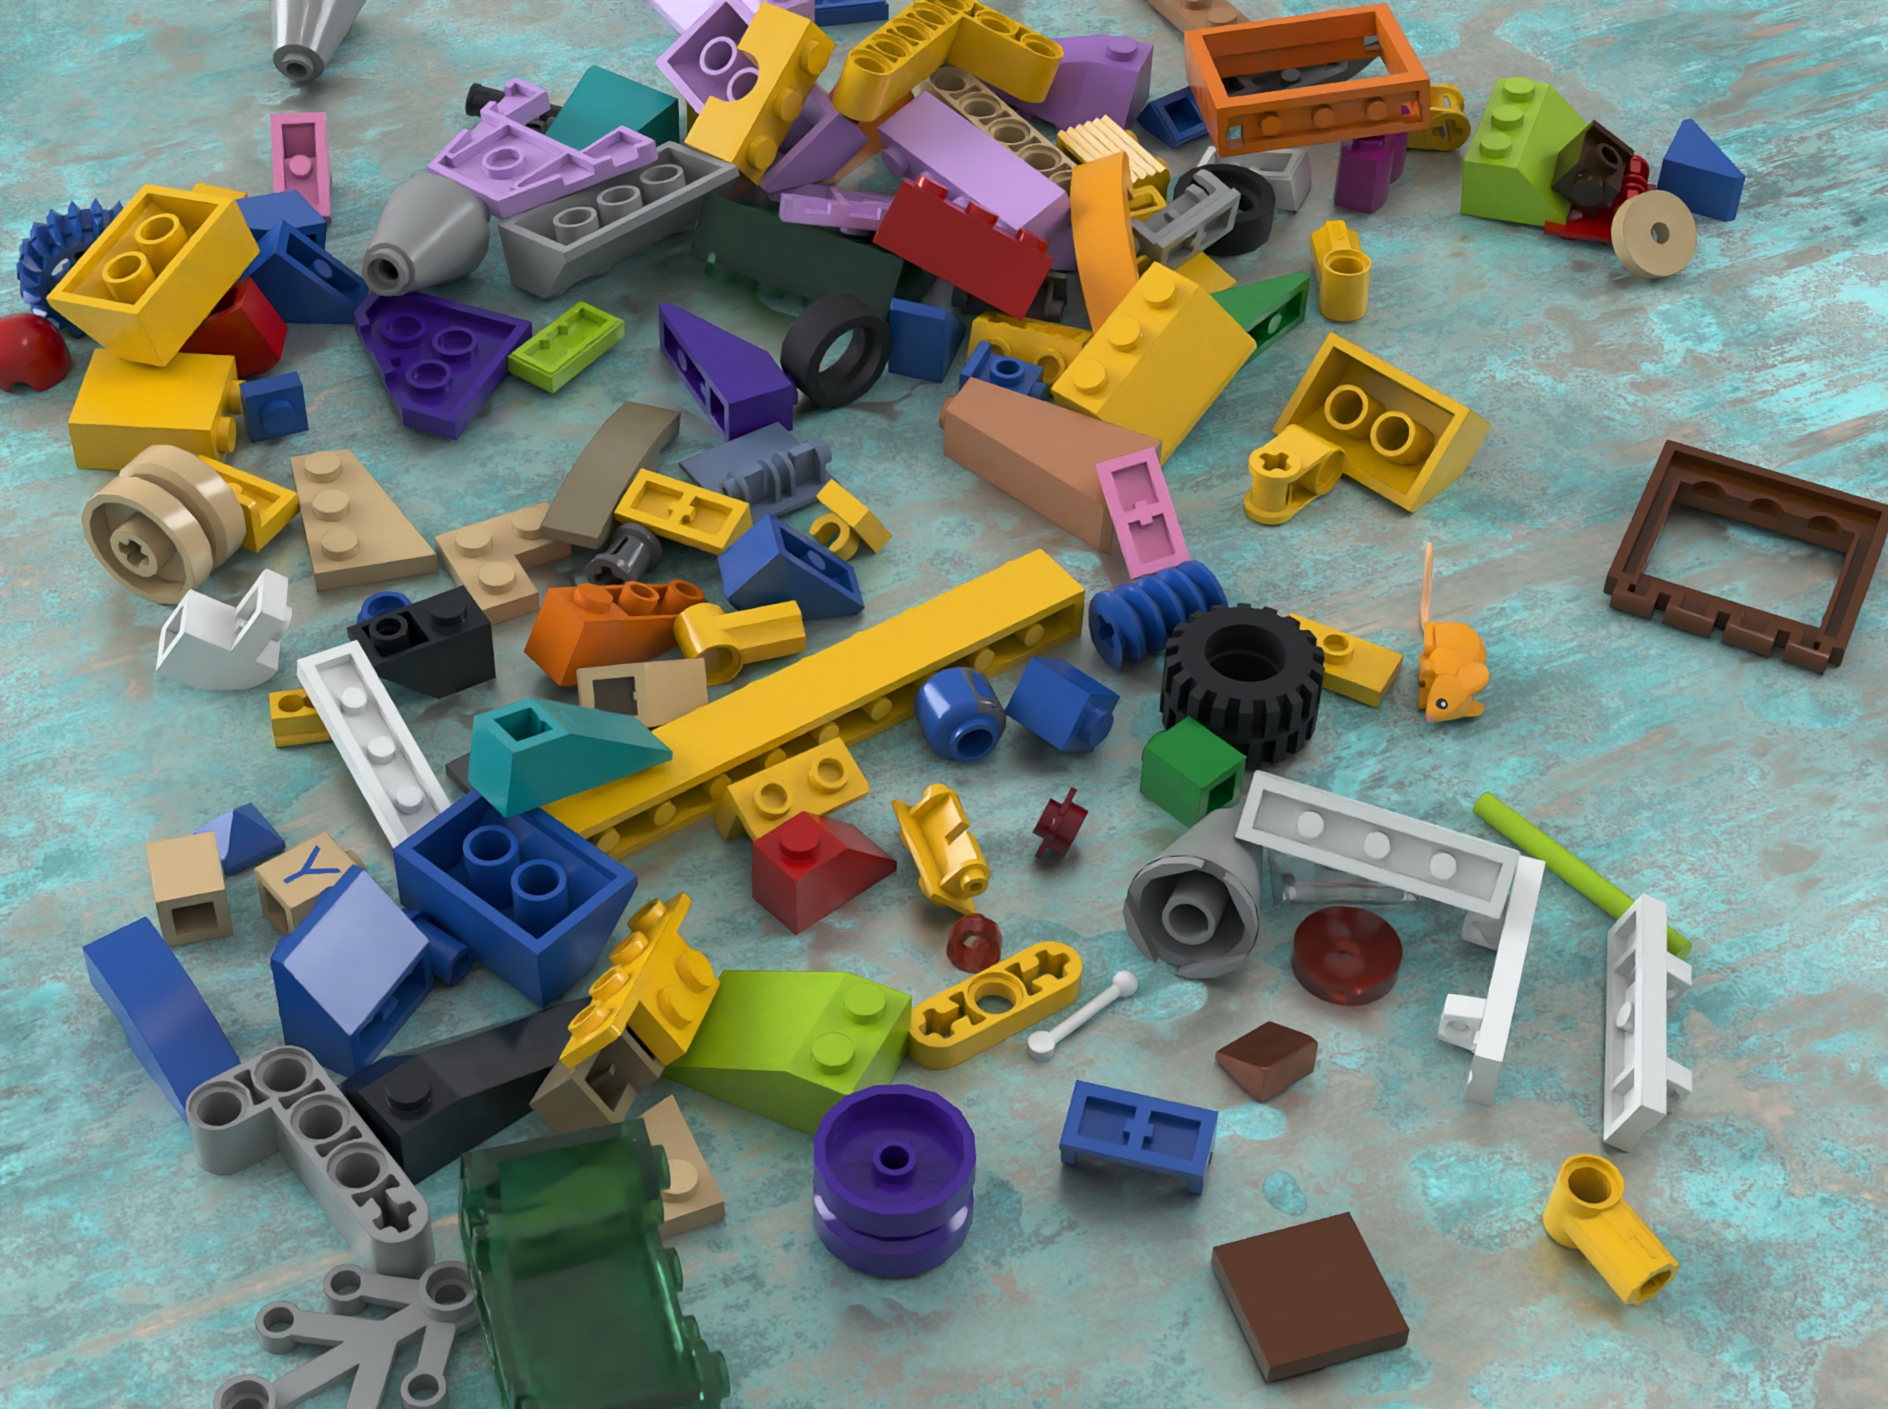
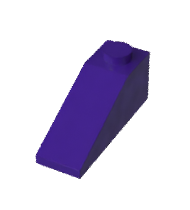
M669 302L658 305L660 351L725 443L775 422H779L787 431L793 430V405L798 403L797 387L792 375L788 372H783L767 351Z

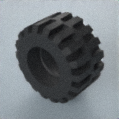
M1237 603V607L1228 608L1225 604L1211 606V611L1208 613L1198 610L1189 615L1188 623L1180 622L1173 629L1172 638L1168 639L1165 650L1160 712L1163 713L1162 723L1166 731L1190 716L1246 756V768H1259L1262 761H1268L1274 765L1285 761L1286 753L1297 754L1304 748L1305 740L1311 739L1317 721L1325 672V656L1323 649L1316 646L1317 638L1310 630H1300V622L1291 616L1281 617L1277 615L1278 610L1266 606L1263 609L1251 608V604Z

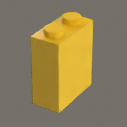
M95 349L68 420L77 469L121 471L139 453L151 445H172L191 452L196 456L201 454L222 463L225 452L232 453L235 448L237 415H244L239 384L246 381L238 380L235 357L231 355L177 353L165 367L119 359L107 349Z

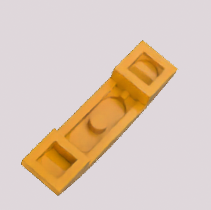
M1125 150L1076 166L1071 177L1070 209L1075 254L1084 300L1094 335L1140 279L1129 201L1134 200L1129 156Z

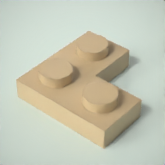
M547 501L434 536L437 557L456 587L464 585L491 622V626L540 610L538 591L524 570L572 555L571 544L539 537L540 525L550 508Z

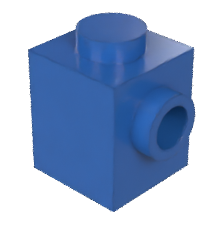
M1031 657L1005 709V713L1061 751L1093 752L1095 746L1100 744L1110 732L1114 721L1112 713L1121 696L1063 659Z

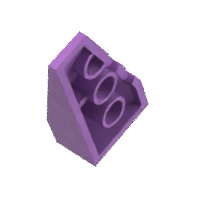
M1106 34L1051 38V40L1062 47L1064 55L1047 97L1041 103H1030L1020 100L977 78L1001 100L1018 107L1017 114L1023 119L1032 122L1039 117L1055 124L1056 134L1061 129L1066 132L1070 126L1075 129L1079 123L1082 126L1087 121L1092 123L1096 117L1101 120L1105 114L1123 130L1131 131L1138 115L1149 98L1154 45L1138 42L1128 36H1110Z

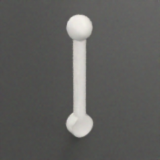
M1127 970L1116 973L1110 987L1051 1031H1036L1032 1033L1027 1042L1028 1055L1036 1061L1051 1059L1055 1053L1056 1043L1119 996L1129 997L1133 995L1139 985L1136 975Z

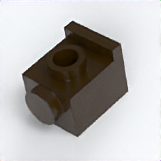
M1593 120L1559 152L1551 188L1588 217L1592 218L1620 193L1626 163L1634 156L1635 150L1596 120Z

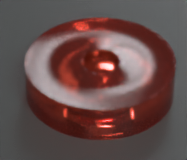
M1351 906L1327 907L1313 912L1299 924L1294 935L1291 967L1301 986L1315 997L1342 1006L1365 1005L1383 998L1395 986L1402 961V944L1393 927L1383 918L1370 911ZM1341 954H1347V955H1350V956H1352V957H1346V956H1343V955H1341Z

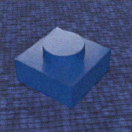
M297 371L239 384L245 426L251 443L309 430L303 384Z

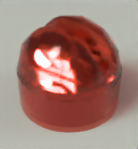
M980 913L966 914L956 920L949 932L946 953L949 961L959 970L971 974H978L997 964L1001 957L1003 944L999 925ZM970 936H977L971 948L963 944Z

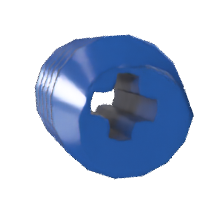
M1196 560L1184 561L1177 568H1165L1160 570L1155 576L1140 577L1134 584L1124 583L1118 585L1113 592L1101 591L1096 593L1091 599L1088 609V626L1091 640L1104 662L1113 669H1120L1123 655L1130 662L1137 663L1145 657V649L1152 655L1163 653L1168 639L1172 638L1173 629L1180 622L1188 623L1189 615L1198 610L1208 613L1211 611V606L1225 604L1228 607V602L1215 575L1204 564Z

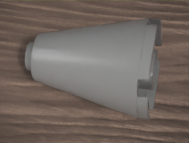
M269 0L273 63L278 71L294 81H311L320 77L367 0Z
M1222 808L1207 814L1143 867L1133 878L1129 886L1122 911L1128 935L1142 955L1153 963H1156L1159 957L1165 962L1178 967L1175 973L1189 979L1219 977L1237 969L1256 942L1259 932L1263 846L1235 837L1242 816V812L1239 810Z

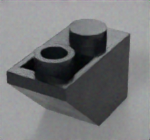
M464 585L347 627L348 638L351 642L358 640L379 678L428 696L441 699L496 678L491 622Z

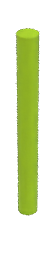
M1489 791L1483 793L1475 802L1473 812L1535 859L1546 861L1545 867L1614 919L1618 920L1635 902L1634 899ZM1667 925V952L1684 960L1692 948V943Z

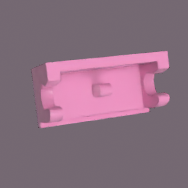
M1151 447L1097 463L1095 468L1131 580L1135 583L1140 577L1155 576L1162 569L1177 568L1180 563L1191 560L1155 448Z

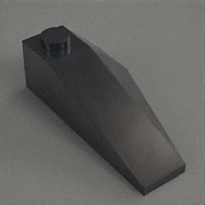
M591 996L583 997L382 1057L336 1086L415 1186L534 1111L529 1103L559 1060L572 1036V1033L568 1030L569 1024L591 1003L593 998Z

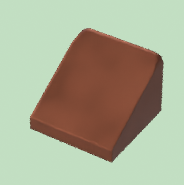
M1268 1021L1216 1051L1215 1059L1259 1103H1262L1313 1073L1318 1042L1308 1034Z

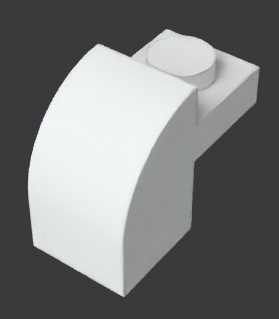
M265 568L237 608L189 589L161 628L156 672L205 691L248 690L269 680L278 671L281 638L285 634L292 616V608L286 605L289 578Z

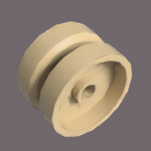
M151 445L139 453L120 471L119 477L104 485L85 503L81 517L85 539L101 565L116 581L134 594L157 604H178L189 589L196 591L209 578L212 570L224 564L242 546L247 532L244 511L231 487L214 468L196 455L172 445Z

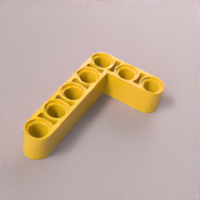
M915 0L849 51L831 102L832 106L842 115L861 122H871L947 61L1020 100L1030 103H1041L1047 97L1064 51L1058 43L976 0Z

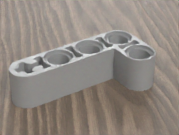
M294 1045L278 1046L269 1049L202 1083L191 1092L186 1100L185 1112L195 1157L198 1164L207 1172L216 1175H232L280 1152L370 1273L420 1280L424 1272L434 1265L435 1250L431 1220L425 1199L315 1057L306 1049Z

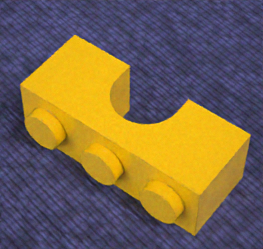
M763 1L737 46V49L759 68V76L755 86L746 96L736 101H723L710 95L684 143L691 149L737 165L739 178L758 186L767 168L773 163L777 150L792 123L800 115L803 104L820 73L826 68L836 44L812 20Z

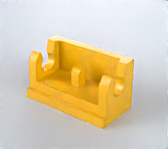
M643 468L640 469L614 511L615 520L619 521L620 525L633 522L644 526L655 535L715 554L717 557L753 526L749 503Z

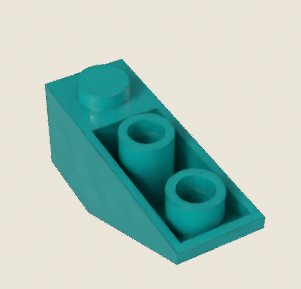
M530 697L474 716L468 782L507 819L672 760L673 751L634 716Z

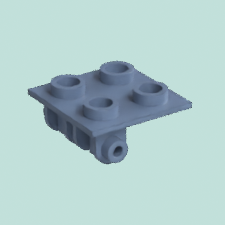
M779 422L679 462V467L698 487L749 503L753 526L768 512L777 518L817 501L816 495L831 479L842 487L826 470V464L832 461V452L828 444L824 440L816 442L813 439H807L800 444Z

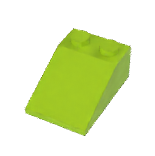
M723 970L718 978L721 984L687 1052L665 1066L661 1076L798 1131L815 1136L824 1114L846 1095L874 1085H889L908 1054L912 996L850 972Z

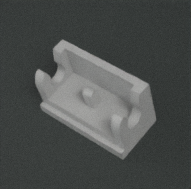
M1201 169L1193 175V178L1199 185L1206 188L1209 196L1203 189L1192 184L1185 189L1183 195L1144 222L1131 218L1135 251L1137 252L1136 259L1146 255L1151 259V265L1156 261L1175 271L1233 230L1241 193L1234 187L1232 189L1228 188L1211 172Z

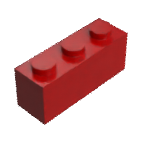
M923 174L919 175L916 182L906 177L901 183L872 242L1022 321L1054 262L1055 256L1046 251L1050 243L1022 227L1019 228L1016 235L996 225L1000 217L998 214L974 201H970L967 207L964 208L947 199L946 197L950 189Z

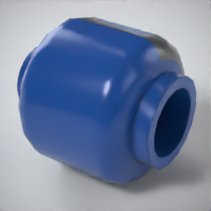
M954 667L937 672L921 686L914 700V715L928 744L936 755L946 760L972 762L987 756L996 747L1006 728V713L987 677L974 668Z

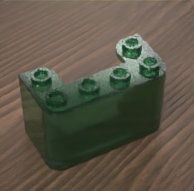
M644 1118L461 1153L458 1194L459 1234L501 1409H721L722 1399L730 1397L729 1374L722 1352L720 1350L709 1352L704 1339L701 1338L694 1315H682L677 1293L683 1291V1275L679 1256L675 1247H663L658 1226L664 1224V1208L660 1191L670 1189V1169L663 1145L651 1146Z

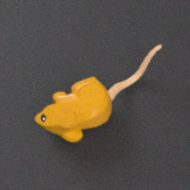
M1427 542L1420 603V621L1424 631L1423 652L1419 653L1418 686L1425 687H1419L1417 710L1426 709L1425 721L1430 723L1462 717L1480 716L1483 714L1485 706L1483 703L1473 699V697L1484 690L1489 684L1490 673L1486 666L1485 644L1479 635L1466 624L1459 622H1431L1430 593L1433 570V543Z

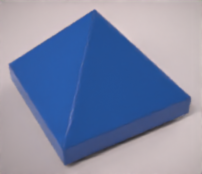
M252 802L234 808L193 831V834L215 831L221 868L226 877L286 848L285 841Z

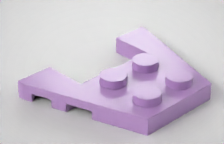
M515 76L503 86L505 97L498 104L496 101H489L480 110L482 121L471 132L467 129H462L427 165L428 173L455 180L474 196L484 200L489 207L491 215L503 220L653 163L658 159L655 140L623 125L581 151H577L524 126L549 111L551 107L547 90Z
M813 182V184H805L767 193L770 201L780 202L779 217L783 222L840 227V231L843 233L859 236H873V230H878L895 195L864 190V193L837 189L833 184Z

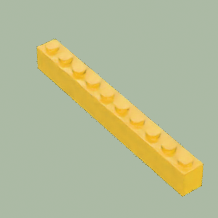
M1039 548L652 730L651 732L673 751L672 760L540 806V808L608 856L619 861L715 814L726 786L840 736L848 749L914 717V700L919 689L930 677L939 671L954 667L974 668L990 680L1029 661L1031 657H1037L1082 635L1085 589Z

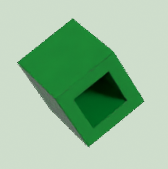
M1186 717L1167 731L1157 732L1144 746L1141 756L1143 763L1139 792L1189 829L1210 812L1222 808L1231 809L1240 802L1246 756L1192 717Z

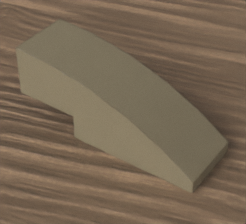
M627 1024L622 1034L615 1041L569 1070L559 1059L544 1079L529 1105L571 1153L578 1157L619 1130L637 1093L657 1081L665 1066Z

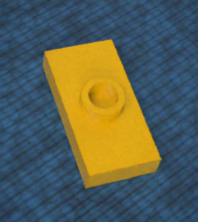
M1290 612L1288 616L1300 622L1299 629L1310 630L1317 638L1316 646L1323 649L1325 672L1322 687L1378 708L1401 671L1404 655Z

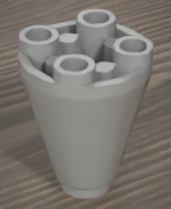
M428 172L416 174L394 190L382 212L364 255L362 275L365 283L372 291L379 295L399 296L459 281L475 271L488 252L490 237L488 223L491 216L489 207L484 200L474 196L453 179Z

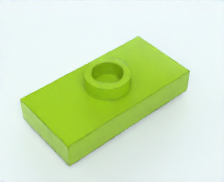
M580 300L508 355V371L553 394L625 337L624 321Z

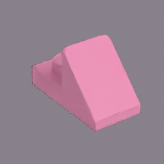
M325 112L270 114L274 193L297 190L327 223H332L330 184L333 183Z

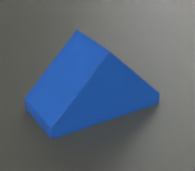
M1687 119L1682 121L1663 158L1656 190H1663L1674 194L1685 203L1691 213L1728 222L1735 220L1746 176L1693 119Z
M892 298L889 316L892 347L888 360V372L942 384L965 337L967 326L948 309Z

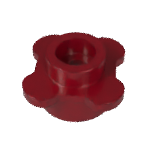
M1071 787L1062 804L1052 798L1047 803L1032 832L1043 838L1035 854L1036 858L1041 859L1046 848L1062 857H1065L1088 814V810L1071 802L1077 789Z

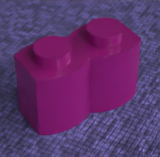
M1401 104V115L1411 114L1408 107ZM1409 131L1341 141L1333 196L1335 205L1368 214L1380 209L1387 200L1389 185L1395 182L1403 172Z

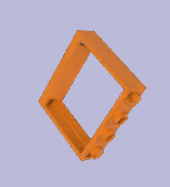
M1387 3L1184 31L1186 79L1219 158L1430 128V79ZM1376 35L1380 45L1364 47V37ZM1377 56L1381 57L1390 74L1387 76L1237 97H1228L1220 79ZM1401 103H1406L1411 114L1401 115ZM1241 126V138L1226 140V132H1229L1228 127Z

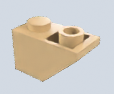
M704 658L578 668L576 670L580 706L634 716L645 727L663 726L700 706L708 704Z

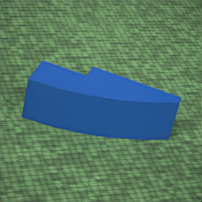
M145 916L83 946L82 949L91 985L124 1027L128 1047L189 1127L185 1108L186 1100L191 1092L202 1083L241 1064L193 981L156 928Z

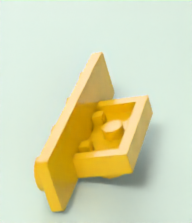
M684 891L664 904L658 898L649 901L629 919L627 923L631 930L629 936L622 940L608 956L612 966L596 980L588 991L589 995L593 998L591 1003L568 1026L572 1036L559 1059L569 1070L615 1041L622 1034L627 1024L664 1066H667L687 1052L721 982L715 977L712 966L706 957L699 951L691 949L677 933L693 902Z

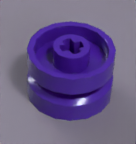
M908 1084L874 1085L846 1095L824 1114L813 1142L814 1227L826 1249L850 1268L879 1277L914 1276L942 1265L963 1245L973 1219V1185L976 1173L975 1136L962 1112L935 1092Z

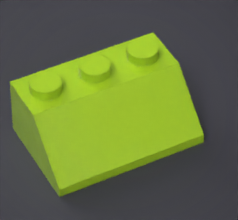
M1521 76L1511 78L1498 77L1463 160L1460 214L1544 226L1545 221L1566 225L1573 204L1551 188L1559 152L1588 124L1551 84L1534 82L1529 78Z

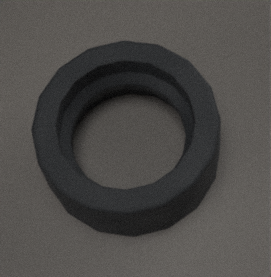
M1207 164L1190 169L1179 177L1174 188L1173 201L1183 195L1185 189L1192 184L1203 189L1209 196L1206 188L1199 185L1193 178V175L1201 169L1211 172L1228 188L1232 189L1234 187L1241 193L1238 209L1244 212L1236 214L1233 230L1204 249V253L1216 256H1238L1255 251L1267 242L1272 230L1276 198L1272 185L1262 175L1246 167L1232 164Z
M838 292L821 297L806 307L791 324L782 343L780 358L783 372L790 373L796 387L820 407L838 408L851 404L870 390L881 377L886 367L892 347L889 324L854 295ZM854 329L853 337L843 355L829 368L819 372L820 364L829 347L841 335Z

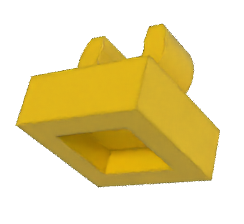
M833 479L816 495L830 513L817 518L809 532L823 546L834 534L840 533L829 549L843 561H847L856 553L859 539L876 554L891 539L892 535L875 515Z

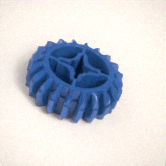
M96 198L91 204L90 209L82 210L71 201L68 207V214L66 215L50 209L46 217L47 224L33 222L30 238L22 239V244L19 248L20 257L19 262L16 264L17 279L20 280V294L24 298V303L31 305V312L33 314L41 315L50 320L58 330L66 327L69 328L75 338H78L85 332L49 305L46 297L123 210L120 201L110 210L102 209L101 204ZM67 258L69 261L62 265L63 270L52 275L51 273L55 267Z

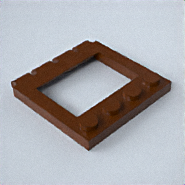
M1667 439L1609 569L1603 593L1612 595L1609 604L1611 608L1651 620L1655 609L1665 612L1662 624L1706 638L1711 637L1713 629L1716 627L1725 630L1722 643L1770 657L1774 646L1785 649L1781 661L1824 674L1828 663L1840 666L1888 536V505ZM1674 503L1689 505L1846 553V559L1827 610L1822 617L1820 628L1644 574Z

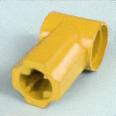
M1344 220L1325 221L1324 225L1317 231L1311 232L1310 252L1320 289L1318 310L1323 316L1334 321H1355L1362 318L1367 312L1372 261L1368 255L1362 252L1357 231L1351 230L1346 226Z
M796 600L728 614L718 605L699 603L681 612L673 625L674 636L683 658H704L707 686H718L730 681L737 676L743 664L806 652V634L802 622V614Z
M1594 1154L1571 1156L1562 1164L1542 1214L1543 1225L1548 1234L1559 1244L1570 1249L1581 1250L1626 1305L1632 1303L1637 1307L1654 1298L1662 1288L1674 1280L1679 1271L1680 1264L1622 1197L1625 1190L1624 1180L1617 1167L1607 1159Z

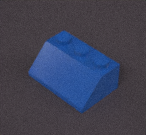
M475 788L392 849L400 904L412 911L421 908L429 913L432 924L460 942L474 948V958L542 1009L593 969L638 886L636 874L540 807L506 819Z

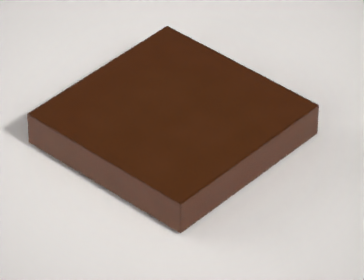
M1350 1212L1213 1247L1211 1264L1267 1383L1406 1345L1410 1329Z

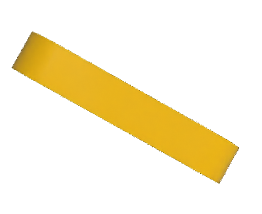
M1044 941L1036 943L919 1003L911 1010V1028L908 1037L909 1056L915 1063L927 1069H949L1070 1006L1077 1000L1080 994L1083 967L1081 957L1072 947L1061 942ZM1039 973H1046L1045 975L1038 978ZM1059 975H1063V978L1057 980L1055 978ZM1030 990H1031V996H1029V995L1027 994V992L1030 991ZM995 995L1008 999L1013 1004V1007L1005 1013L991 1014L981 1010L976 1003L986 996ZM926 1031H934V1033L926 1036ZM950 1032V1037L945 1039L942 1037V1035Z

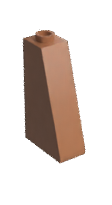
M973 377L969 378L956 396L951 395L947 398L939 418V427L944 429L943 454L1092 547L1107 554L1112 553L1119 540L1095 465L1151 447L1155 448L1159 463L1161 458L1162 440Z

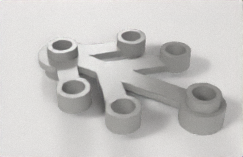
M460 1261L437 1263L428 1268L420 1280L366 1273L363 1268L354 1264L336 1266L326 1274L323 1280L326 1305L333 1314L299 1310L291 1302L275 1301L265 1305L258 1312L255 1319L259 1343L269 1353L286 1354L295 1350L301 1343L331 1346L334 1348L272 1383L266 1378L255 1374L235 1376L219 1387L213 1399V1409H292L356 1373L345 1409H380L398 1348L424 1334L416 1370L409 1372L403 1378L400 1385L403 1409H447L449 1396L445 1375L457 1334L475 1327L485 1317L489 1307L487 1284L471 1266ZM352 1285L358 1287L357 1291L349 1295L335 1293L344 1286ZM452 1299L460 1300V1302L451 1305L442 1304ZM369 1303L402 1309L382 1321L350 1317L364 1311ZM286 1322L292 1324L289 1329L282 1332L274 1333L268 1331L270 1327L277 1323ZM424 1389L437 1392L436 1395L427 1400H417L412 1397L416 1392Z

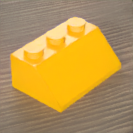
M144 184L46 299L54 310L119 359L165 367L202 321L209 316L212 309L231 286L241 277L245 269L259 254L260 249L235 198Z
M1154 261L1051 387V391L1057 406L1162 440L1160 466L1162 467L1255 351L1257 345L1256 341L1201 285Z
M1330 331L1271 431L1279 435L1287 426L1297 424L1343 448L1347 453L1344 474L1409 512L1415 513L1463 475L1492 424L1468 407Z

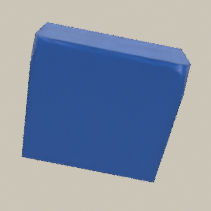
M1189 86L1149 102L1137 117V121L1143 128L1171 149L1209 134Z

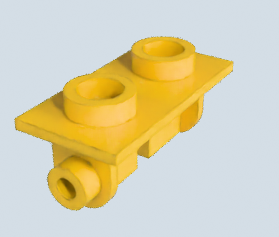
M937 783L929 786L924 791L923 799L914 807L895 798L891 804L902 828L899 831V837L906 849L913 855L921 875L918 883L922 892L936 906L940 908L948 906L975 919L979 914L971 897L979 896L987 890L991 871L975 835L965 831L970 824L957 792L947 788L944 784Z

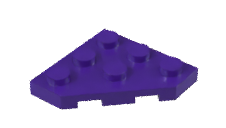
M371 291L353 313L355 332L403 425L453 440L458 439L509 372L507 356L533 337L532 322L418 291L399 296H382Z

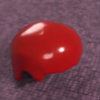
M17 313L0 318V388L2 390L10 392L12 384L24 382L35 391L41 392L49 389L65 377L72 364L70 351L59 330L50 320L32 313Z

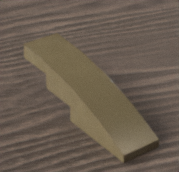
M625 401L605 421L579 456L562 483L540 525L539 537L597 550L612 536L615 529L620 525V522L615 520L614 511L640 469L643 468L658 473L660 450L679 434L681 412Z

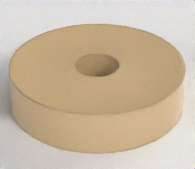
M1651 190L1629 198L1619 207L1612 222L1611 239L1618 260L1630 273L1642 279L1654 280L1678 273L1687 266L1696 249L1697 230L1690 210L1680 198L1667 191ZM1652 228L1655 230L1657 234V242H1655L1652 238Z

